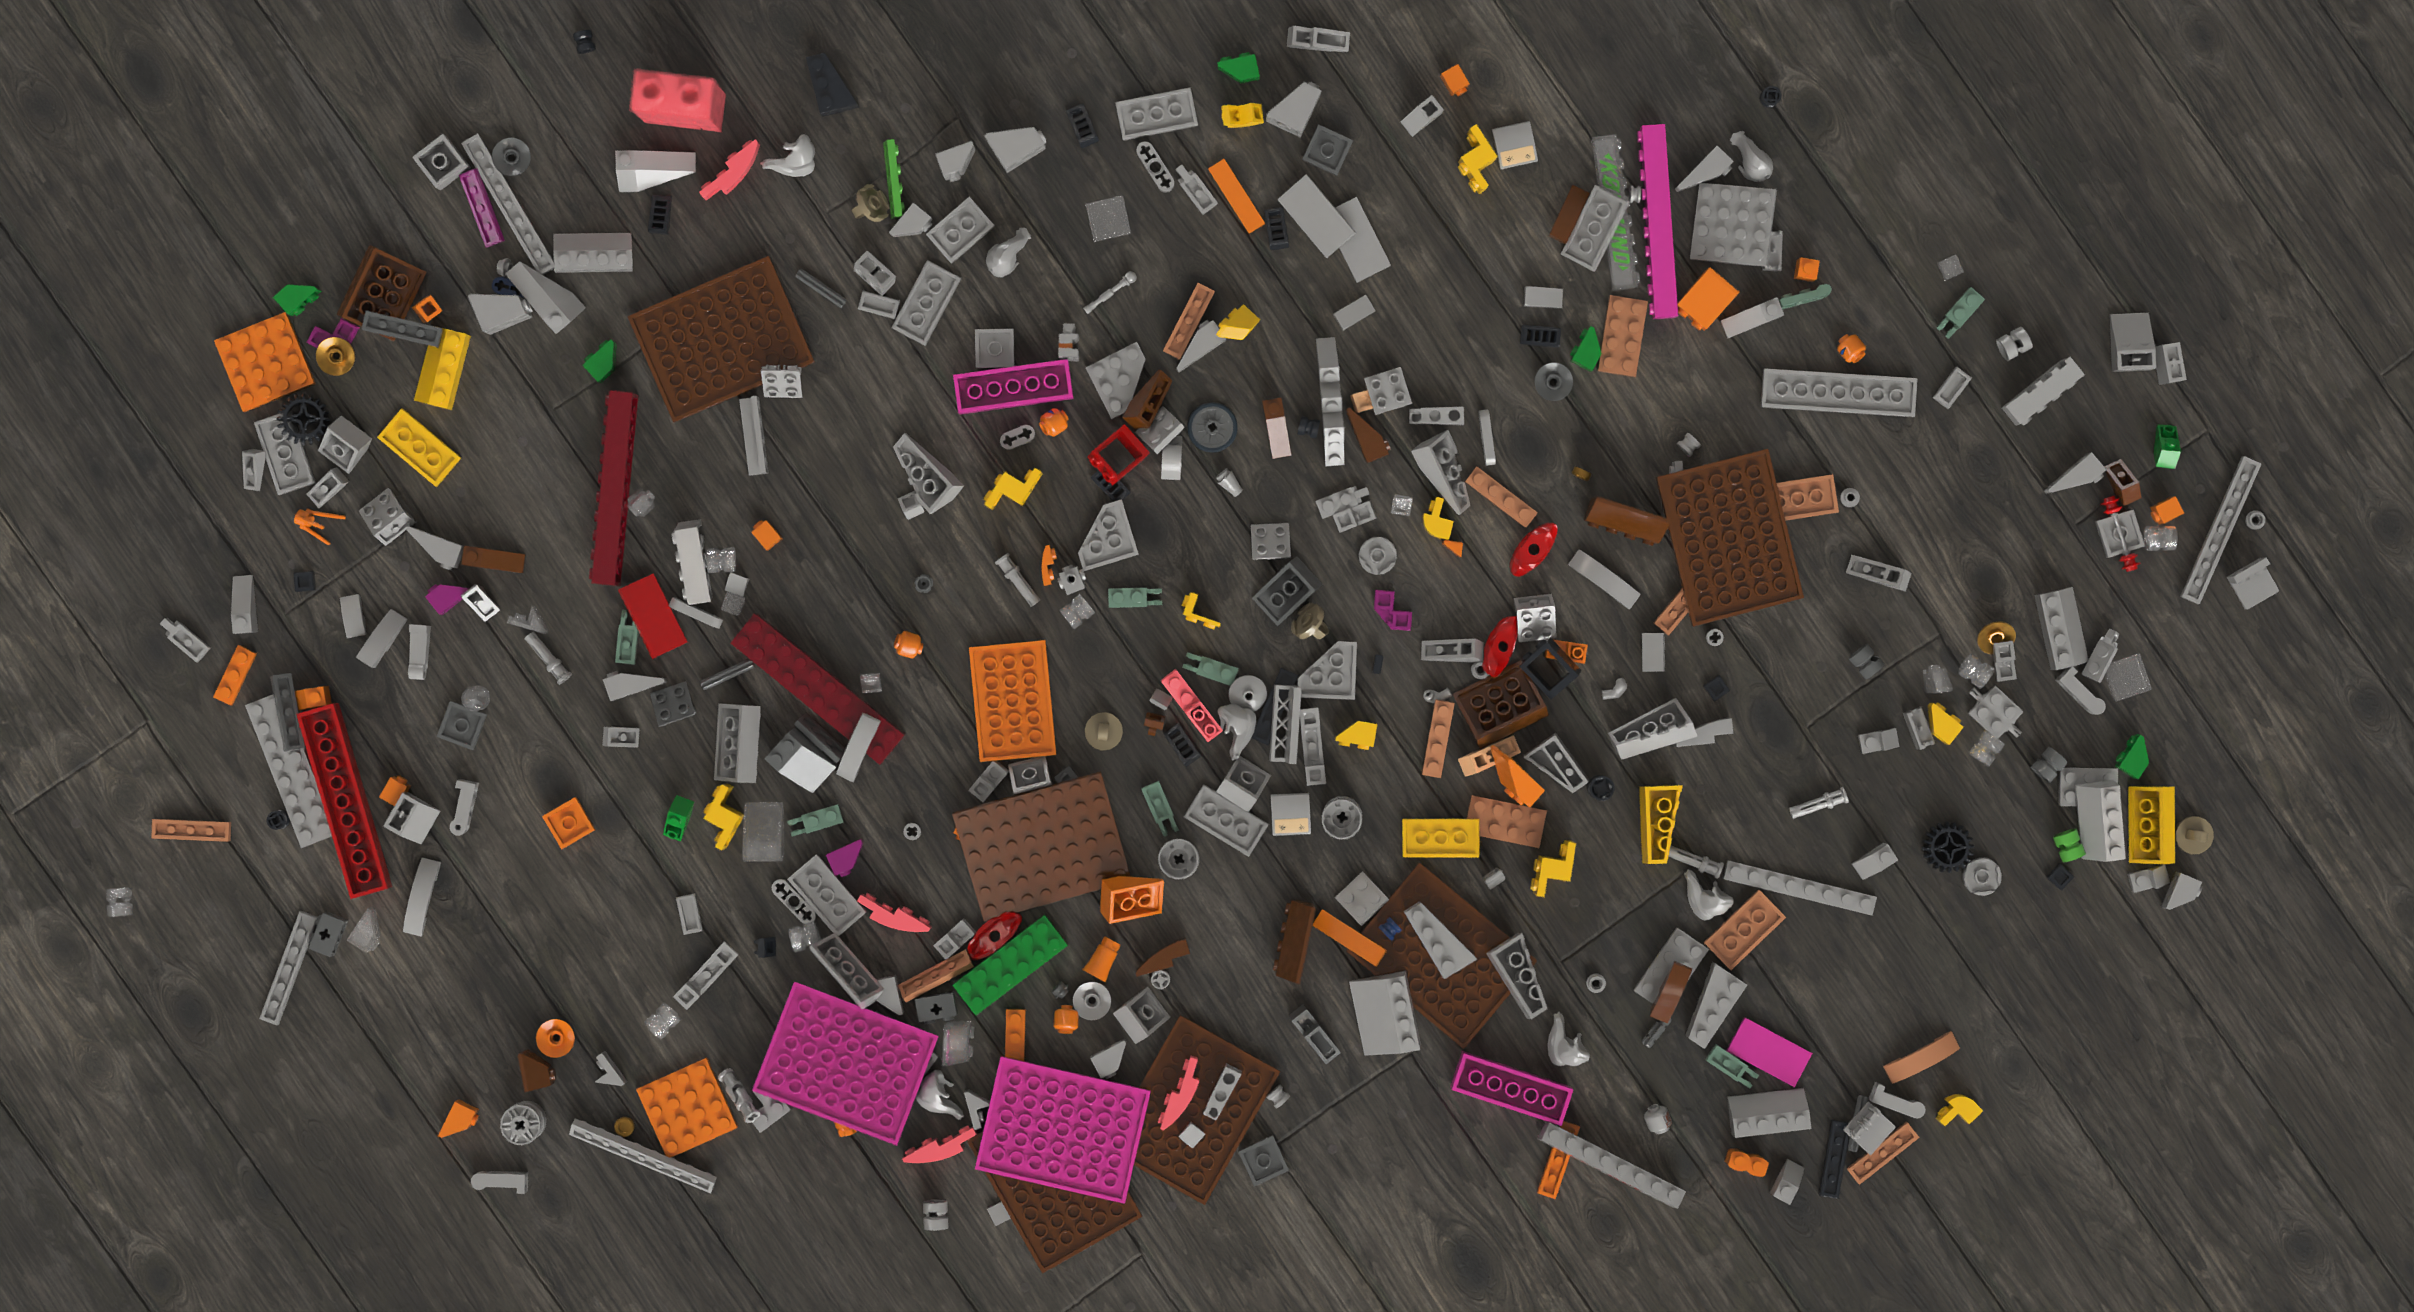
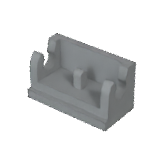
M1772 231L1767 267H1762V271H1781L1783 231Z
M2180 342L2156 346V370L2159 385L2187 380Z
M1642 633V672L1665 671V633Z
M1922 707L1903 713L1916 749L1921 750L1926 748V746L1934 745L1935 742Z

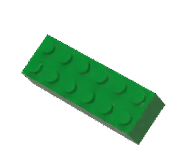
M1044 914L1008 941L1003 947L953 983V987L976 1016L1066 948L1068 943L1046 914Z

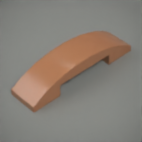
M1952 1031L1934 1039V1042L1886 1064L1883 1068L1893 1084L1942 1061L1959 1050L1960 1047Z

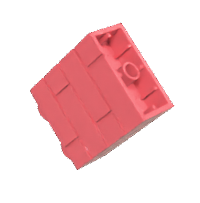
M635 70L631 110L645 123L698 130L702 128L707 131L722 132L726 94L712 79Z

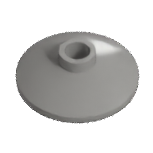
M1252 675L1237 678L1229 689L1231 704L1239 705L1243 709L1249 708L1256 711L1263 706L1267 698V690L1264 683ZM1251 693L1252 697L1247 699L1245 695Z
M1087 982L1079 986L1075 991L1073 1006L1082 1018L1097 1020L1105 1016L1109 1011L1111 996L1107 988L1102 984ZM1090 997L1096 999L1094 1004L1089 1003Z

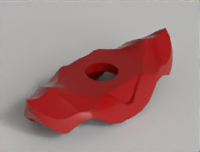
M1555 523L1542 524L1529 532L1521 540L1510 561V572L1514 576L1521 577L1527 574L1546 558L1558 533ZM1531 544L1539 546L1538 554L1531 555L1528 548Z
M1508 616L1500 620L1488 636L1484 648L1482 667L1492 677L1500 675L1513 654L1518 634L1517 616ZM1501 641L1507 644L1505 652L1499 650L1498 645Z
M1005 912L983 924L968 944L969 957L974 961L979 960L1003 947L1017 931L1022 922V916L1015 912ZM994 931L1000 933V939L996 942L990 939V935Z

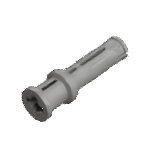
M1007 553L997 560L995 564L1000 566L1005 573V578L1010 579L1014 583L1018 591L1030 607H1032L1040 599L1019 572L1020 567L1013 563L1009 557L1010 554Z
M534 631L524 638L545 663L547 671L551 672L558 680V685L572 676V673L568 672L561 664L562 661L552 655Z
M1840 787V790L1831 793L1825 792L1823 797L1790 807L1789 811L1792 818L1795 819L1826 807L1832 809L1835 805L1843 802L1849 803L1844 787Z
M1670 845L1668 857L1696 867L1701 873L1706 872L1714 875L1716 879L1719 878L1724 866L1723 862L1717 863L1710 860L1707 856L1702 858Z

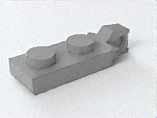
M1183 165L1176 168L1177 173L1181 177L1178 179L1180 186L1202 215L1218 204L1196 173L1192 170L1187 172Z
M1356 486L1350 487L1315 502L1322 519L1362 503L1361 497L1369 495L1367 487L1357 490Z
M164 618L160 625L168 630L165 633L168 636L167 638L195 662L198 663L210 650V647L182 623L178 621L174 623L169 618Z
M2109 628L2105 637L2102 636L2082 672L2083 676L2099 683L2102 681L2118 650L2116 640L2119 633Z

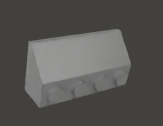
M631 233L553 234L555 273L633 271Z
M2073 587L2034 595L2050 669L2059 670L2088 662L2089 659Z
M719 703L714 780L756 783L761 706Z
M2114 780L2075 785L2080 844H2083L2086 855L2081 858L2104 862L2126 859L2120 785Z
M836 933L809 947L816 958L861 1009L873 1004L885 990Z
M1804 1088L1727 1097L1731 1134L1735 1138L1811 1129L1810 1112Z

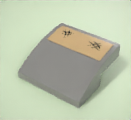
M1530 121L1492 129L1500 169L1538 161Z
M1309 793L1271 795L1273 836L1311 834Z

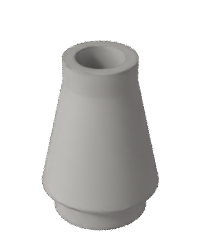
M1227 468L1216 477L1217 483L1234 497L1243 491L1233 472Z

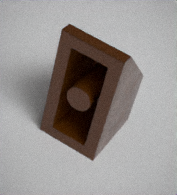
M2122 459L2104 466L2107 469L2105 472L2113 491L2120 498L2119 500L2124 506L2141 499L2139 481Z

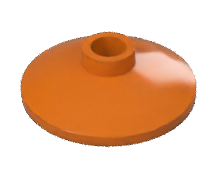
M552 1019L540 1026L536 1034V1042L543 1054L558 1058L570 1052L575 1042V1035L572 1027L567 1022L560 1019ZM555 1034L560 1036L559 1041L554 1040Z

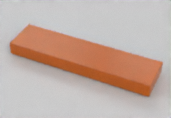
M1225 159L1208 168V171L1248 234L1263 226L1265 222Z
M1323 909L1312 924V926L1376 967L1387 951Z
M1563 1121L1562 1126L1559 1125L1560 1128L1576 1136L1578 1135L1580 1126ZM1552 1147L1537 1190L1538 1194L1556 1199L1570 1158L1569 1155Z

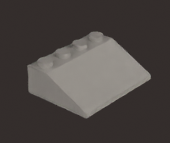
M1406 971L1349 981L1364 1055L1400 1054L1420 1050L1421 1042Z

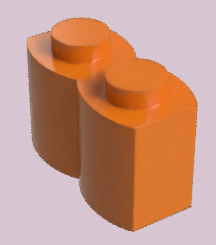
M1737 1148L1728 1149L1725 1163L1732 1169L1747 1171L1757 1177L1765 1176L1769 1165L1760 1155L1746 1154Z

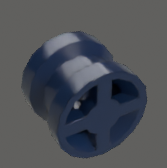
M1390 917L1386 919L1385 924H1381L1378 927L1391 941L1396 933L1402 931Z

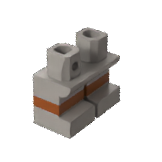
M1063 324V334H1059V360L1079 361V351L1074 349V344L1079 341V335L1075 334V324Z

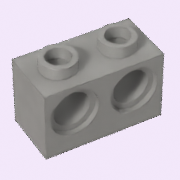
M868 251L854 263V271L881 296L895 283L896 276Z

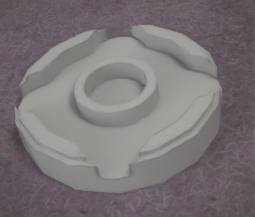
M1372 537L1366 540L1359 551V562L1362 568L1374 575L1390 571L1397 559V552L1393 543L1383 537Z
M1982 857L1968 862L1962 875L1965 887L1970 892L1982 896L1992 894L2000 885L2002 877L1999 866L1994 861Z

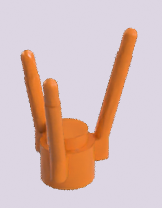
M308 508L306 511L299 509L295 515L294 523L300 525L301 529L306 530L327 545L331 543L309 528L315 526L324 529L323 525L314 522V516L312 515L336 519L346 518L344 515L313 511Z

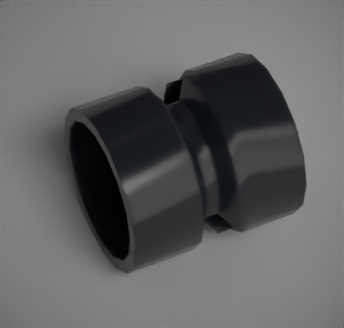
M1593 776L1587 784L1589 795L1596 800L1605 801L1614 794V783L1606 776Z

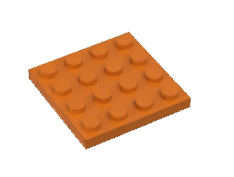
M286 312L214 340L243 412L316 384Z
M707 1057L636 1089L662 1149L669 1158L738 1128Z

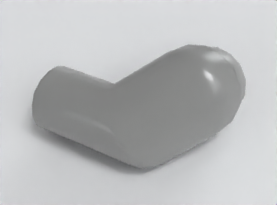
M1617 679L1616 685L1611 690H1602V699L1620 698L1627 689L1625 679Z
M1449 688L1440 693L1433 690H1426L1423 693L1425 701L1435 704V699L1445 701L1453 696Z

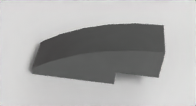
M1304 1004L1288 1015L1325 1064H1328L1341 1053Z

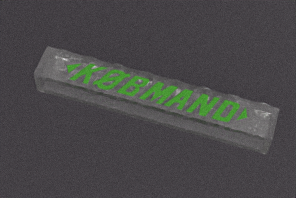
M1616 134L1593 137L1591 141L1598 186L1629 201L1628 196H1625L1624 188H1627L1626 177H1622L1621 169H1624V161L1619 156V150H1621L1620 139H1617ZM1627 209L1607 247L1613 292L1635 289L1638 287L1637 284L1640 283L1639 272L1635 271L1637 255L1633 253L1632 245H1635L1634 235L1630 234L1629 226H1632L1631 215H1628Z

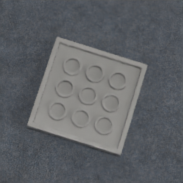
M1700 183L1690 260L1767 267L1777 190Z

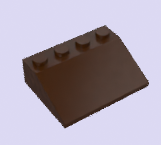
M369 245L337 315L359 326L363 325L366 311L405 319L427 272ZM381 335V336H383V337H385V338H388V339H390V340H392V341L395 340L394 337Z
M1600 497L1590 499L1584 521L1588 522L1587 525L1598 529L1599 526L1606 528V532L1616 535L1617 532L1625 534V538L1635 540V538L1643 539L1642 543L1653 546L1654 543H1660L1671 523L1669 519Z
M1521 660L1504 668L1497 677L1488 676L1452 694L1480 749L1549 716L1547 707L1532 679L1520 668Z
M1291 899L1290 903H1286L1284 914L1288 916L1286 922H1282L1280 933H1284L1282 941H1278L1277 952H1280L1279 958L1274 960L1273 970L1276 971V976L1296 984H1300L1315 913L1314 904Z

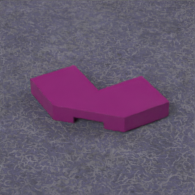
M341 318L333 334L315 326L306 343L318 348L324 340L331 337H339L351 344L360 327Z
M1375 590L1374 610L1390 629L1411 631L1412 612L1393 610L1395 591Z

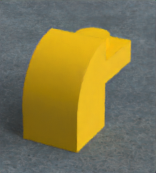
M1249 103L1240 106H1221L1222 120L1228 128L1247 127L1264 123L1261 104Z
M1435 497V501L1431 500L1428 509L1431 515L1424 513L1422 516L1423 526L1430 535L1449 540L1454 521L1439 517L1444 499Z
M1954 1094L1944 1099L1949 1106L1943 1107L1938 1112L1936 1119L1946 1126L1959 1114L1965 1122L1970 1124L1983 1110L1972 1099L1961 1094Z

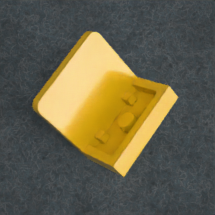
M1190 592L1189 596L1185 595L1182 606L1185 607L1183 615H1186V620L1194 623L1197 620L1203 621V626L1215 629V626L1220 627L1221 623L1192 613L1198 597L1197 594Z

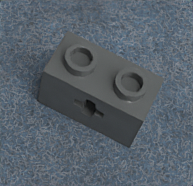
M324 912L322 915H319L315 923L317 926L316 931L311 934L308 941L310 943L309 949L328 957L335 956L348 919L330 912ZM328 930V934H330V936L326 937L324 931Z
M954 991L917 997L915 999L919 1022L924 1021V1025L935 1023V1019L940 1018L943 1021L953 1020L954 1016L958 1014ZM935 1004L938 1007H942L939 1013H936V1010H932Z

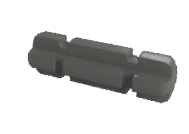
M1670 1018L1668 1023L1663 1021L1656 1022L1647 1033L1649 1035L1643 1038L1642 1043L1646 1047L1651 1048L1654 1044L1653 1041L1660 1037L1666 1029L1665 1026H1668L1672 1019Z

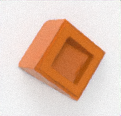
M1449 540L1442 542L1446 548L1458 557L1462 556V542Z

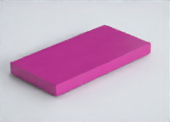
M1745 1017L1726 1050L1793 1087L1796 1086L1813 1054Z

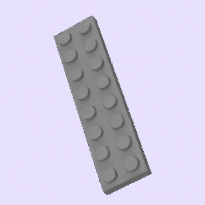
M1763 369L1761 407L1915 417L1917 378Z
M272 694L245 705L301 848L332 837L306 749L284 752L274 695Z

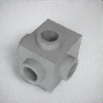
M1073 565L1062 568L1063 572L1059 573L1060 578H1057L1060 588H1065L1067 595L1086 588L1084 583L1086 576L1083 569L1079 570L1078 566L1074 568ZM1070 575L1074 576V582H1070Z

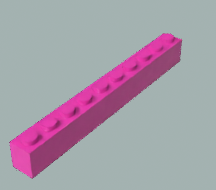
M1665 124L1643 125L1640 127V131H1637V142H1641V150H1638L1639 162H1642V169H1640L1639 175L1640 181H1643L1644 188H1641V199L1645 200V208H1642V217L1646 219V227L1643 228L1644 238H1647L1648 246H1645V257L1649 259V265H1646L1647 277L1650 276V284L1647 285L1648 296H1651L1649 315H1652L1653 319L1676 318L1678 316Z

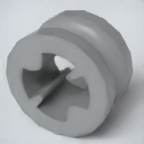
M1630 186L1629 202L1633 203V201L1640 203L1641 186H1637V188Z
M1710 629L1707 632L1706 641L1710 645L1718 646L1723 642L1724 636L1720 630ZM1713 632H1718L1717 635H1720V639H1717L1716 643H1712L1713 640L1709 638L1713 635Z
M909 823L904 828V836L909 840H916L921 835V828L915 823ZM909 827H916L918 831L915 832L918 833L916 836H908L907 833L909 831L907 829Z

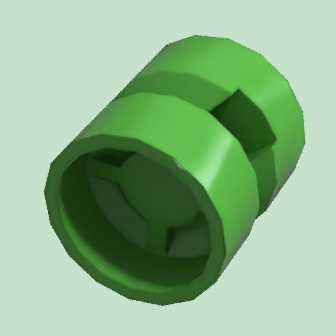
M2076 828L2053 836L2056 847L2060 848L2058 853L2063 863L2086 855L2083 844L2078 842L2080 836Z

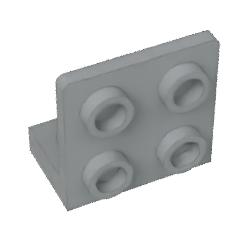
M389 488L359 510L373 536L385 546L406 531L408 526L416 523L414 518L402 508Z
M2267 557L2259 558L2227 576L2229 583L2246 610L2279 592L2278 587L2266 566L2270 565Z
M1552 594L1514 598L1519 642L1545 640L1550 637L1554 639L1557 637L1555 604Z

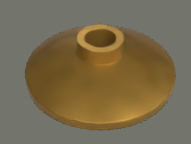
M331 337L321 342L318 346L316 361L325 373L339 376L347 373L353 367L355 352L346 340L339 337ZM334 352H338L340 354L339 359L334 358Z
M1993 622L1986 625L1979 632L1977 643L1983 652L1993 654V643L2013 641L2014 643L2016 633L2014 628L2006 622Z

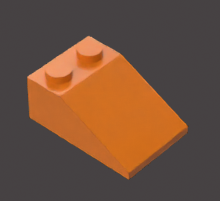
M1492 745L1490 748L1500 783L1506 787L1504 791L1520 805L1524 803L1530 808L1545 790L1511 758Z
M1126 876L1102 879L1100 913L1109 924L1161 914L1164 880Z

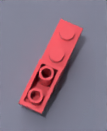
M756 139L746 142L740 152L730 154L727 157L728 161L725 162L729 170H722L717 174L716 180L712 183L708 181L701 187L702 190L699 193L706 201L720 190L727 195L742 181L758 154L760 144Z
M1176 669L1160 680L1207 742L1223 731Z
M862 893L857 902L873 911L869 917L870 919L887 927L908 932H927L932 927L927 919L922 916L917 918L912 915L913 911L905 906L903 908L898 907L894 913L891 906L886 903L879 904L876 902L877 898L869 893H866V895Z
M1190 1055L1189 1060L1185 1059L1182 1069L1185 1071L1184 1078H1179L1177 1089H1180V1091L1172 1090L1171 1094L1166 1095L1164 1105H1167L1165 1113L1161 1112L1158 1123L1161 1124L1160 1129L1165 1130L1190 1103L1200 1081V1078L1193 1076L1198 1057Z
M967 1125L958 1130V1135L954 1137L949 1135L942 1139L943 1143L941 1144L938 1138L932 1140L930 1137L921 1142L922 1146L915 1149V1147L906 1150L902 1160L907 1163H928L946 1159L964 1151L965 1148L962 1143L977 1135L978 1132L974 1130L973 1126L969 1127Z

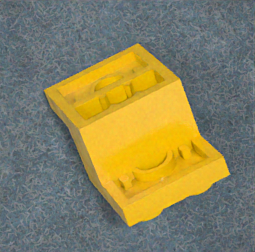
M1476 124L1467 133V141L1471 147L1475 146L1476 148L1460 158L1458 169L1463 176L1467 175L1470 180L1468 184L1473 192L1477 191L1480 194L1489 186L1480 171L1493 163L1497 155Z
M1036 468L1033 471L1029 470L1024 477L1025 484L1006 472L1003 475L999 474L994 482L996 485L994 490H989L984 497L986 501L984 505L993 510L1004 494L1023 506L1043 473Z
M728 783L717 786L712 795L715 797L713 802L708 803L703 812L706 814L705 820L724 829L719 831L714 840L717 842L715 847L720 850L728 847L745 815L725 804L733 789V786Z
M1564 840V844L1560 845L1559 855L1562 856V859L1540 855L1538 859H1535L1533 870L1536 872V877L1532 878L1531 890L1536 896H1545L1547 878L1564 881L1571 880L1576 847L1575 842Z

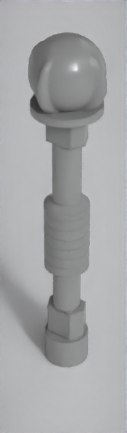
M1132 271L1127 272L1125 277L1122 276L1123 279L1119 281L1120 283L1102 293L1097 300L1092 301L1083 309L1087 314L1090 313L1098 304L1105 302L1122 286H1129V283H1134L1137 278L1136 274Z

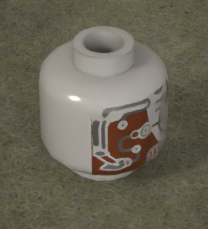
M1654 1104L1649 1106L1648 1111L1644 1114L1649 1131L1662 1134L1670 1129L1672 1119L1666 1107Z

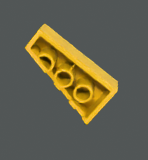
M1683 785L1639 786L1642 863H1667L1672 840L1671 835L1675 826V816Z

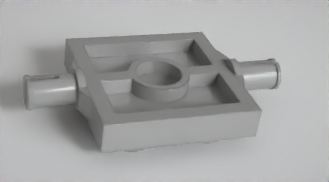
M1994 685L1983 695L1975 687L1972 689L1973 691L1969 692L1977 701L1968 714L1996 740L2008 730L2016 738L2019 736L2018 734L2022 733L2014 724L2023 711L1997 686Z

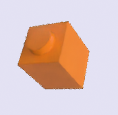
M1458 64L1441 73L1440 77L1451 96L1455 94L1460 96L1467 91L1466 88L1469 86V82Z
M1799 258L1796 262L1794 279L1810 282L1817 280L1820 261Z
M431 295L426 296L412 307L423 323L430 321L442 312V309Z
M2176 496L2169 497L2150 507L2152 510L2151 516L2158 524H2165L2184 514Z
M760 520L753 526L755 530L751 532L768 551L783 539L768 520L764 522Z
M401 776L390 777L379 798L395 806L401 794L408 792L411 785L407 784L408 780Z

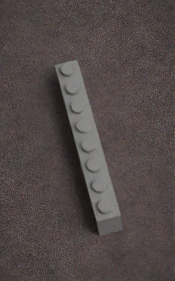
M1550 1122L1544 1123L1537 1138L1673 1208H1679L1686 1191Z

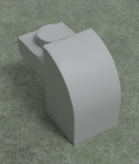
M1182 436L1174 437L1162 449L1161 479L1180 480Z

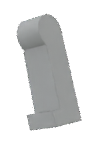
M1464 407L1409 409V424L1464 425Z
M409 624V679L425 680L431 626Z
M2074 667L2066 668L2055 679L2088 713L2099 715L2104 712L2105 702L2100 698H2096L2074 676L2078 672Z
M464 779L456 781L455 788L461 790L455 818L450 823V831L456 836L466 833L470 827L479 786L478 782Z
M1227 1063L1225 1064L1204 1109V1115L1217 1120L1242 1074L1241 1070Z
M1877 1082L1874 1083L1869 1096L1871 1102L1913 1118H1921L1925 1114V1106L1917 1100L1908 1101L1884 1091V1085Z
M479 1171L471 1178V1185L476 1190H482L485 1187L517 1188V1194H525L528 1191V1172Z

